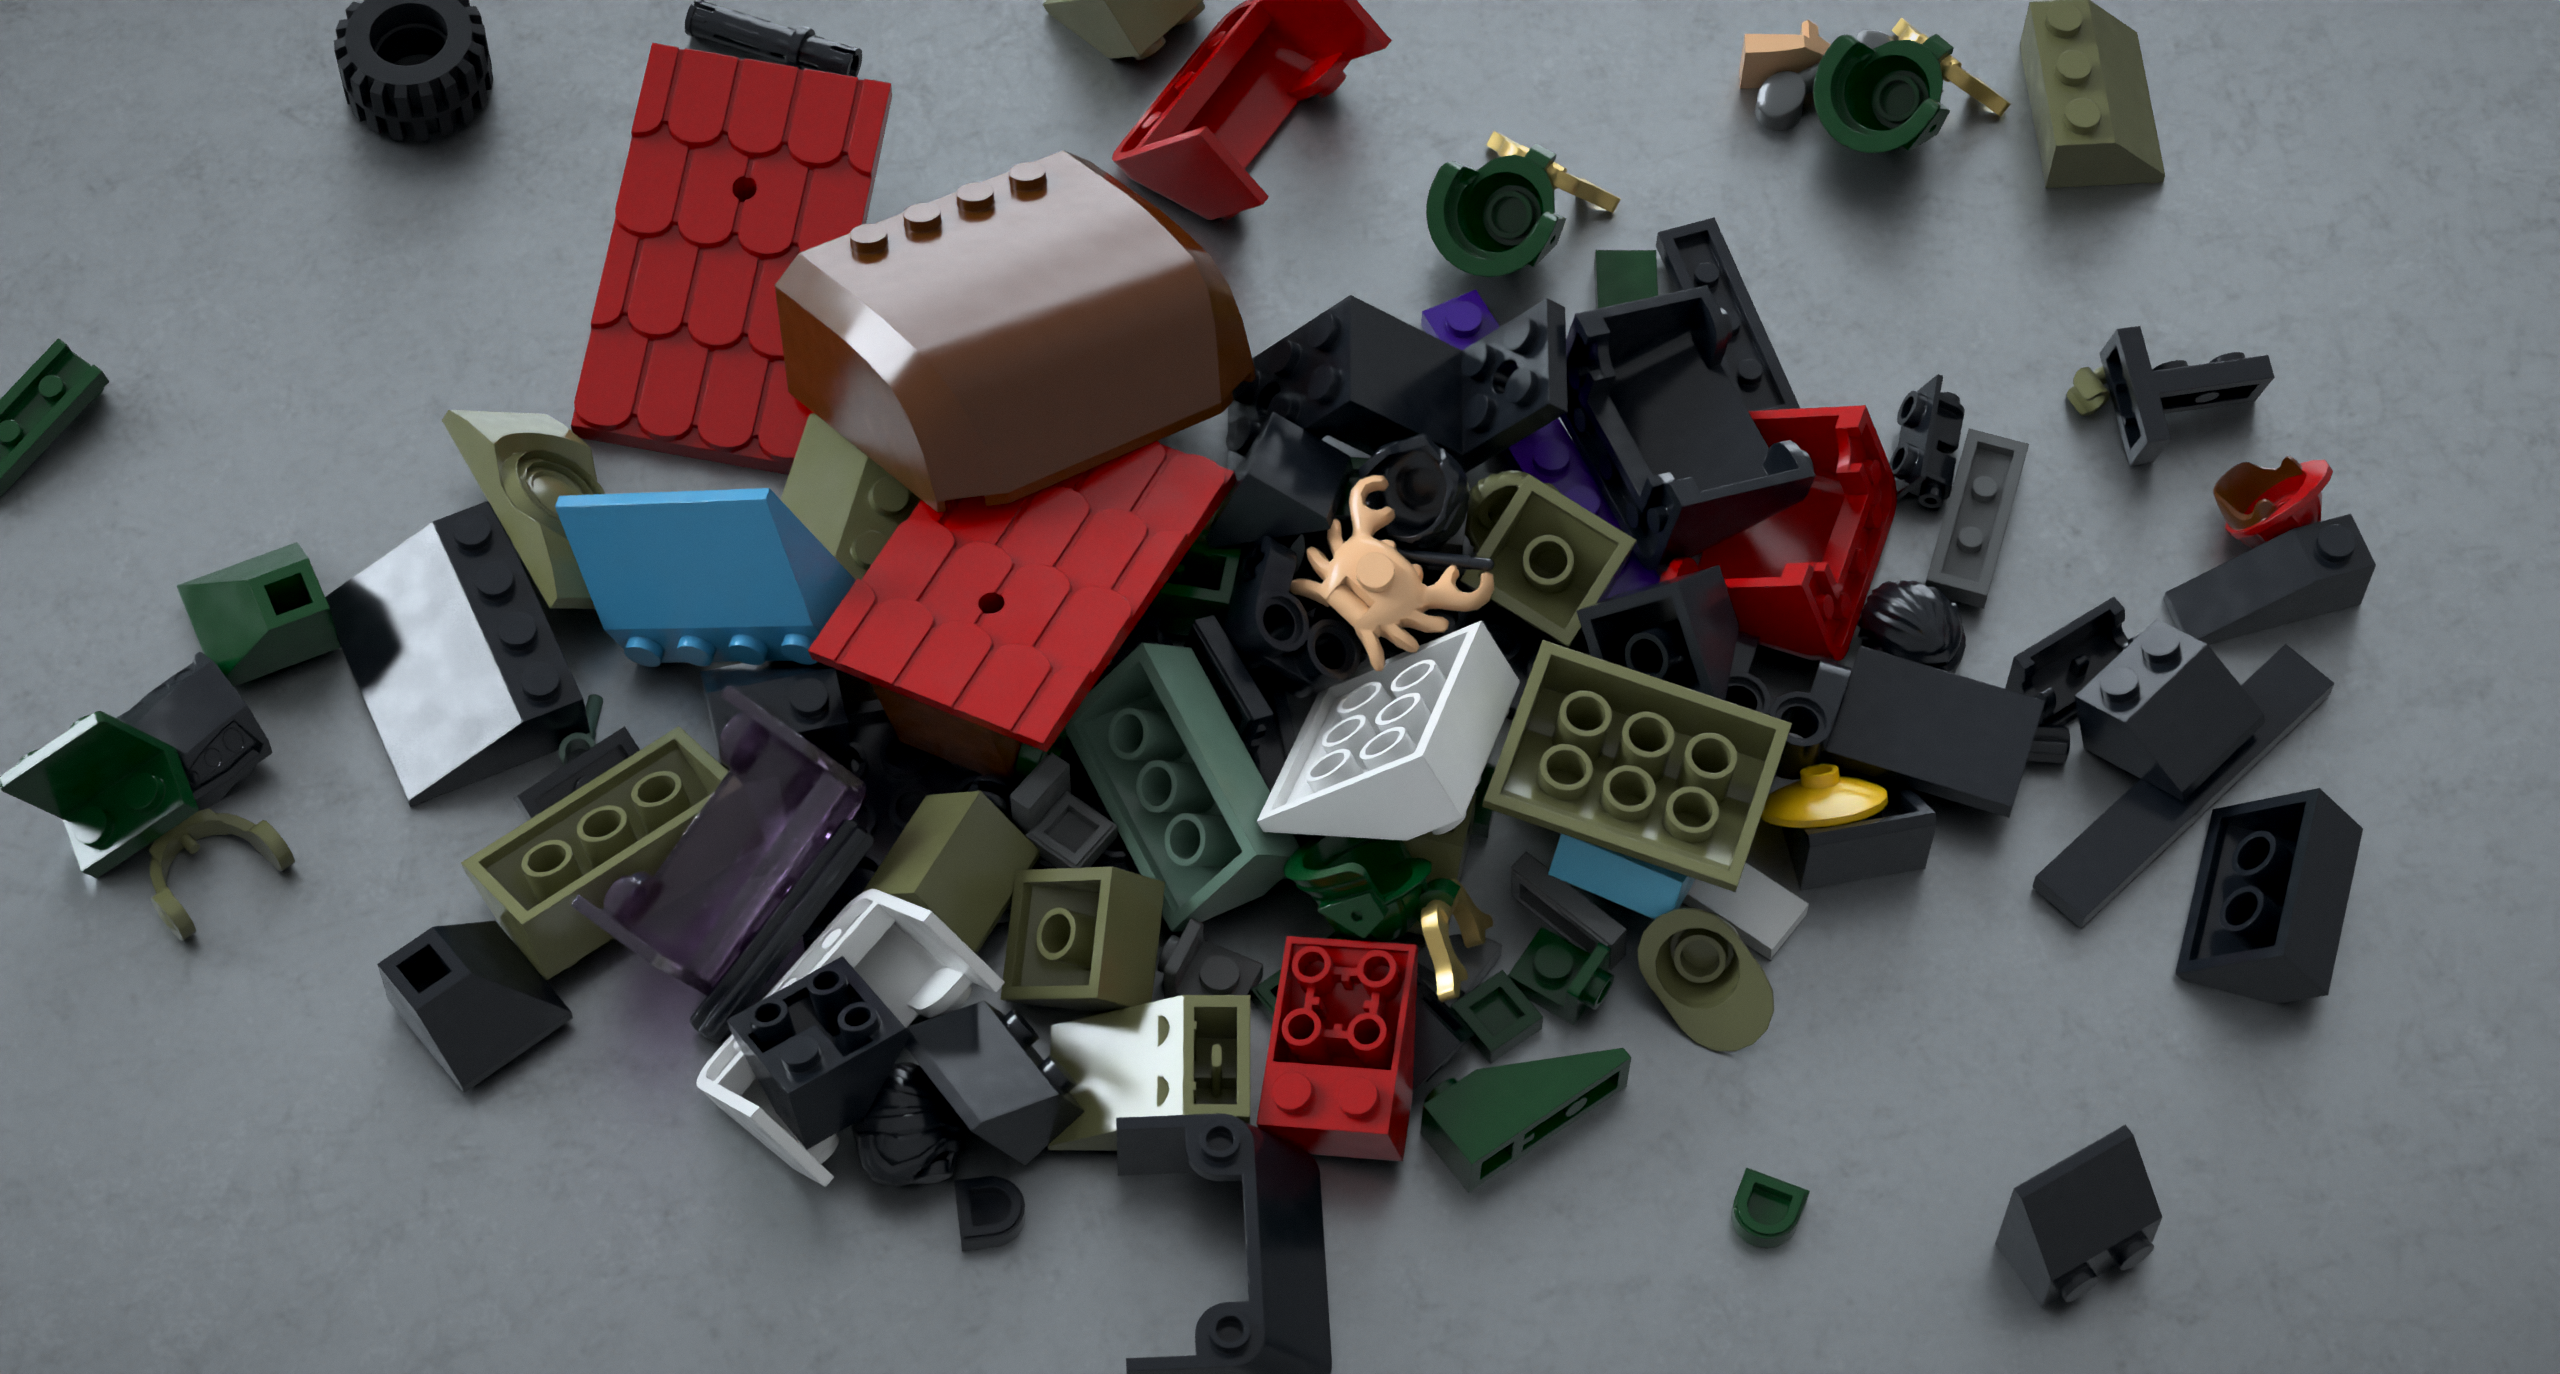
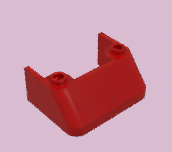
M1246 0L1233 8L1217 23L1119 144L1112 155V160L1128 178L1207 220H1214L1220 217L1223 220H1229L1241 211L1263 205L1269 196L1245 169L1300 100L1316 94L1319 98L1327 97L1346 79L1347 75L1343 70L1352 59L1383 50L1392 40L1357 0Z

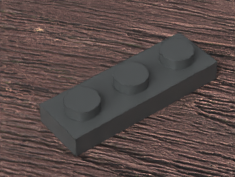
M1969 428L1925 586L1935 587L1949 600L1985 608L2028 451V443Z

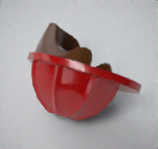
M2286 456L2278 468L2261 467L2250 462H2242L2235 465L2220 477L2213 489L2217 505L2226 521L2225 529L2231 536L2253 549L2291 529L2320 522L2322 511L2321 491L2330 481L2333 470L2326 460H2311L2299 463L2291 456Z

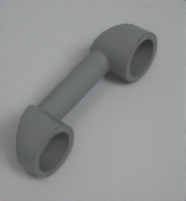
M1873 29L1859 31L1856 36L1859 41L1869 45L1872 49L1894 41L1885 33ZM1820 62L1798 73L1782 71L1766 79L1759 89L1755 105V116L1761 125L1773 131H1786L1792 129L1800 122L1805 95L1813 92L1814 79Z

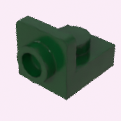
M1541 926L1508 976L1529 1001L1574 1026L1587 1006L1596 1010L1601 1005L1612 986L1614 975L1608 972L1611 948L1599 942L1590 954Z

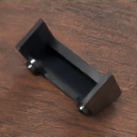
M1229 1114L1116 1118L1118 1176L1197 1173L1212 1181L1242 1180L1249 1301L1219 1303L1210 1307L1201 1315L1195 1329L1196 1355L1126 1358V1374H1331L1332 1354L1320 1170L1315 1159L1307 1151Z

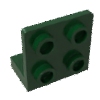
M96 711L91 715L79 718L72 723L69 730L42 748L27 753L18 761L17 765L0 775V788L3 792L63 820L81 872L96 879L199 811L176 748L102 711Z

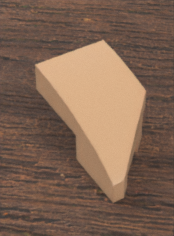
M1810 20L1802 23L1800 35L1745 34L1739 67L1740 89L1760 88L1768 77L1777 72L1792 71L1798 73L1820 62L1831 44L1819 36L1818 26Z

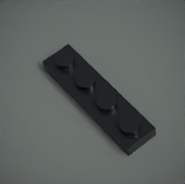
M1715 217L1658 232L1656 248L1675 291L1678 292L1707 285L1718 306L1723 308L1729 315L1732 324V339L1727 344L1721 365L1748 411L1799 409L1800 406Z

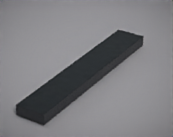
M2285 644L2241 685L2264 713L2265 723L2190 796L2182 801L2140 779L2035 876L2032 887L2082 928L2331 694L2334 682Z

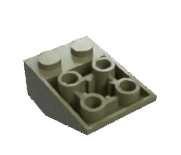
M1181 995L1051 1025L1050 1056L1055 1058L1076 1082L1077 1085L1069 1093L1085 1112L1048 1145V1150L1117 1151L1116 1118L1222 1113L1235 1116L1250 1124V995Z

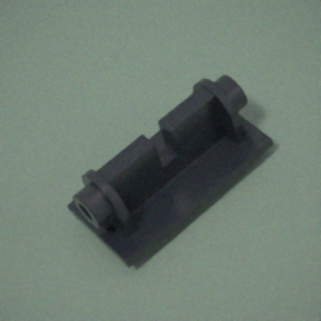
M1937 374L1918 391L1913 390L1908 393L1899 408L1897 422L1899 425H1902L1899 443L1889 462L1896 481L1897 501L1910 492L1919 496L1918 501L1923 506L1937 508L1942 506L1943 501L1950 497L1956 458L1938 451L1937 447L1951 454L1958 449L1965 409L1960 404L1959 396L1951 392H1941L1942 375Z

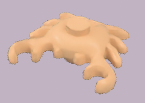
M1371 475L1360 479L1351 489L1349 507L1353 528L1352 536L1347 541H1343L1341 523L1337 518L1333 520L1331 528L1327 530V541L1333 555L1331 561L1319 549L1312 546L1307 549V558L1313 570L1323 582L1319 583L1310 579L1296 578L1292 580L1289 590L1293 594L1310 598L1326 607L1331 606L1352 625L1375 671H1382L1385 666L1384 650L1378 639L1379 637L1386 638L1395 646L1405 651L1417 653L1420 648L1417 640L1402 627L1412 628L1425 633H1444L1448 630L1449 621L1444 617L1424 614L1425 611L1429 609L1461 612L1478 610L1490 601L1494 591L1493 574L1485 571L1480 575L1481 582L1475 591L1469 593L1462 592L1456 586V581L1460 574L1455 565L1449 566L1435 584L1426 586L1422 583L1424 574L1422 567L1418 564H1411L1397 551L1394 541L1388 539L1379 541L1373 538L1378 530L1391 523L1395 518L1394 509L1389 506L1375 510L1368 507L1365 503L1366 497L1371 492L1385 491L1389 483L1384 475Z

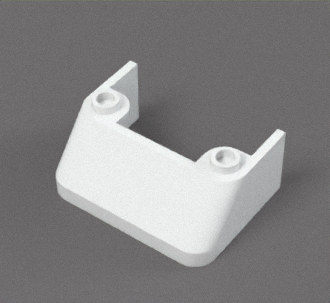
M869 889L856 896L842 909L763 999L843 956L904 1027L907 1028L918 1015L932 1018L961 1008L971 994L972 988L970 985L972 983L997 992L1005 982L932 911L877 889ZM731 1034L702 1068L697 1078V1087L719 1108L790 1167L826 1187L834 1176L821 1164L833 1154L839 1144V1137L834 1134L807 1150L775 1112L733 1034Z

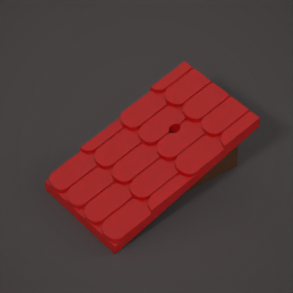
M652 43L631 130L632 139L615 207V221L590 323L591 332L574 400L575 409L571 429L579 438L789 475L807 419L814 412L788 392L775 284L800 252L849 234L853 228L866 224L892 100L891 83L870 79L860 80L858 77L806 68L801 70L794 66L747 58L742 60L735 56L688 48L683 50L676 46Z
M1155 441L1008 504L986 506L984 496L946 500V511L936 512L923 500H920L909 518L896 528L861 580L857 578L808 649L812 660L870 682L900 742L982 775L986 773L1000 774L1008 778L1015 787L1017 784L1015 766L1022 743L1045 752L1049 750L1237 482L1235 472L1219 466L1216 462L1204 456L1187 454Z

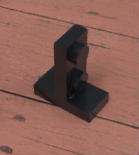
M2140 326L2117 329L2099 353L2130 466L2153 463L2169 443L2171 436L2165 414L2254 402L2275 378L2268 355L2246 358L2242 352L2227 353L2214 358L2206 364L2188 366V363L2184 360H2175L2160 364L2152 369Z

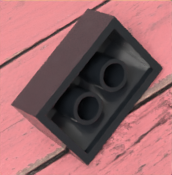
M2320 788L2213 809L2175 974L2183 981L2271 1004L2328 995L2363 828Z

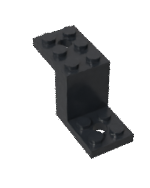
M1350 295L1252 358L1255 367V380L1252 383L1242 381L1232 391L1233 402L1228 406V433L1226 437V446L1228 448L1227 469L1235 471L1271 413L1275 412L1320 439L1328 435L1370 456L1384 444L1395 440L1402 441L1425 433L1439 448H1444L1461 465L1464 472L1467 473L1568 412L1565 307L1546 298L1469 347L1460 350Z

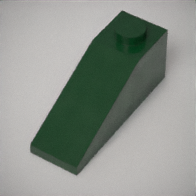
M1624 1048L1481 1068L1474 1070L1459 1081L1455 1078L1447 1079L1437 1085L1424 1100L1420 1134L1469 1193L1627 1087L1632 1057Z

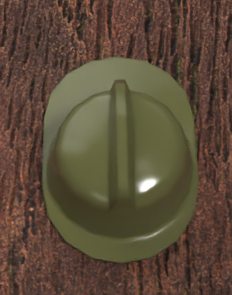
M1698 908L1674 909L1656 917L1644 930L1637 949L1639 969L1649 987L1658 996L1678 1026L1695 1043L1714 1051H1737L1754 1044L1767 1031L1774 1013L1773 989L1764 970L1730 923L1722 917Z

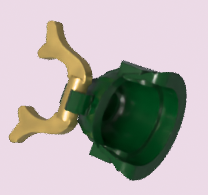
M1900 18L1891 30L1899 37V40L1887 42L1874 49L1852 35L1846 34L1837 37L1827 49L1818 65L1813 87L1816 112L1826 131L1842 145L1865 153L1886 152L1903 146L1910 152L1938 135L1950 113V110L1940 103L1941 94L1944 91L1943 80L1945 82L1951 81L2000 117L2011 105L1979 78H1975L1961 68L1962 64L1950 55L1953 52V46L1938 34L1927 37L1903 18Z
M1493 131L1486 145L1498 152V155L1501 157L1491 160L1477 170L1456 161H1449L1439 168L1428 193L1426 217L1431 238L1447 261L1458 269L1472 275L1496 277L1513 273L1527 264L1535 267L1558 244L1566 218L1555 213L1554 190L1560 188L1611 213H1614L1621 198L1583 178L1580 179L1567 173L1565 167L1554 162L1556 154L1536 143L1529 149Z
M1315 835L1289 857L1284 866L1285 876L1294 881L1300 890L1312 896L1319 905V913L1326 916L1325 918L1337 934L1348 940L1390 942L1397 937L1403 936L1418 920L1422 926L1423 935L1434 965L1439 1000L1444 1002L1459 997L1461 982L1468 979V974L1451 945L1448 921L1453 913L1459 925L1463 942L1467 948L1485 943V929L1493 926V920L1490 914H1485L1477 908L1458 880L1438 878L1427 883L1426 877L1432 872V862L1424 858H1412L1402 840Z

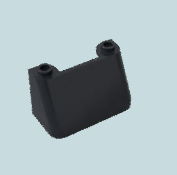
M1707 285L1575 313L1566 338L1568 412L1560 418L1621 530L1637 540L1633 551L1642 566L1649 571L1669 567L1675 558H1691L1803 501L1808 495L1816 477L1810 456L1806 451L1801 450L1795 442L1786 440L1773 443L1770 448L1768 447L1722 367L1721 362L1725 355L1727 344L1732 339V324L1729 315L1723 308L1718 306Z

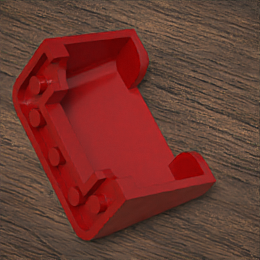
M1866 405L1748 411L1769 448L1773 443L1791 440L1801 450L1808 453L1813 463L1814 473L1816 474L1808 495L1803 501L1703 551L1698 565L1690 557L1673 559L1667 571L1662 573L1659 582L1720 565L1739 623V631L1760 637L1758 645L1811 661L1820 662L1821 658L1829 661H1841L1848 652L1895 516L1897 489L1893 471Z

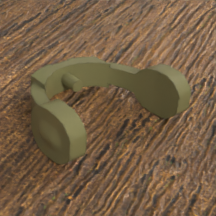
M209 808L198 811L155 840L149 850L152 856L150 877L156 891V895L151 898V901L161 920L178 939L184 941L197 931L192 919L167 886L166 878L169 867L176 855L183 848H186L190 854L196 853L200 848L196 840L212 835H229L228 833L250 842L277 870L283 871L295 863V859L286 842L267 821L262 820L255 825L237 815L214 813Z

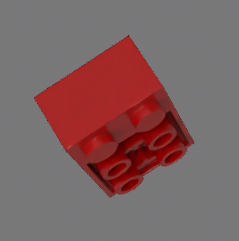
M1286 936L1256 1122L1258 1128L1313 1155L1403 1161L1413 1096L1418 947L1416 944Z

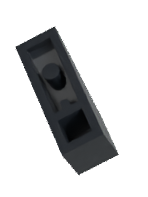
M2352 514L2291 529L2165 592L2163 599L2176 628L2209 645L2360 605L2376 564Z

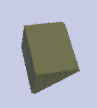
M1528 474L1475 557L1490 558L1495 563L1494 568L1488 571L1493 574L1494 591L1490 601L1566 648H1570L1583 632L1576 611L1608 598L1637 540ZM1466 570L1460 582L1475 591L1481 582L1480 575L1485 571Z
M982 791L926 795L863 892L869 889H877L932 911L977 954L1012 901L1016 870H1032L1040 857V850Z

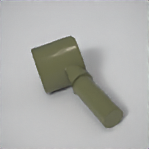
M2103 366L2096 368L2094 371L2090 367H2083L2076 372L2073 378L2074 386L2069 388L2066 397L2081 416H2088L2097 412L2110 398L2111 394L2104 386L2107 380Z

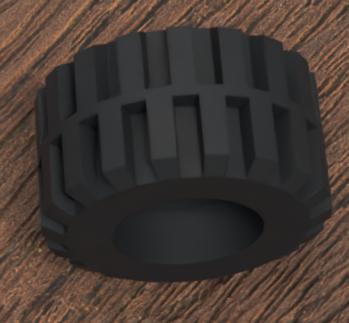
M364 0L363 3L353 1L345 10L347 19L339 20L336 27L337 40H334V51L347 104H351L352 113L359 122L367 120L369 130L379 135L388 130L391 139L404 141L407 135H415L416 142L428 141L429 134L440 132L442 137L454 133L453 125L459 122L466 126L475 118L473 108L483 109L488 101L487 90L492 89V64L481 14L476 6H470L469 0ZM427 54L434 56L430 60L416 65L402 66L394 64L398 60L411 55Z

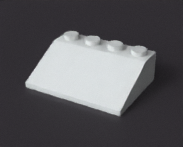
M1482 620L1420 645L1417 653L1406 651L1386 659L1382 671H1375L1372 666H1369L1319 692L1259 815L1257 823L1262 831L1408 841L1428 832H1432L1434 835L1444 834L1458 826L1466 817L1467 808L1476 787L1481 781L1482 772L1490 753L1495 747V741L1505 718L1509 714L1510 705L1520 684L1518 677Z

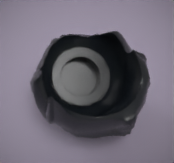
M1914 580L1887 581L1872 590V594L1867 597V603L1864 605L1861 617L1857 623V626L1860 628L1857 636L1862 639L1861 646L1954 674L1966 648L1962 616L1957 604L1949 601L1935 587L1925 586Z

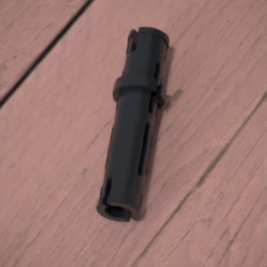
M694 0V5H690L686 15L685 33L687 35L720 43L723 46L768 58L784 65L798 67L801 70L806 68L853 77L858 76L861 67L862 50L860 48L816 36L813 29L805 26H798L796 29L785 27L762 18L720 7L704 0Z

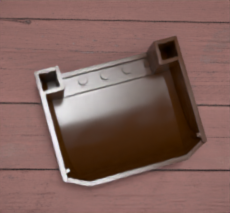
M1064 150L1034 162L1016 164L1006 173L982 182L965 184L952 194L928 203L911 205L903 213L875 224L857 226L849 234L800 252L775 284L788 392L936 512L946 511V500L984 496L986 506L1014 502L1223 413L1233 402L1232 391L1242 381L1252 383L1255 380V367L1243 319L1230 286L1212 257L1159 208L1091 161Z

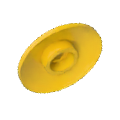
M1813 765L1800 771L1801 780L1785 785L1768 795L1761 819L1773 825L1791 828H1817L1842 825L1879 813L1887 806L1888 795L1886 789L1875 783L1859 778L1840 776L1839 768L1835 765Z

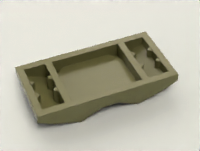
M448 410L442 422L549 608L595 609L555 508L559 496L605 494L604 489L597 482L591 447L566 425L547 414Z

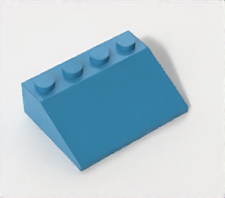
M770 488L559 496L555 505L604 631L624 649V654L628 659L643 666L656 667L661 663L688 662L697 666H709L712 662L736 661L749 665H761L765 661H794L807 665L815 664L817 661L812 660L808 649L856 581Z

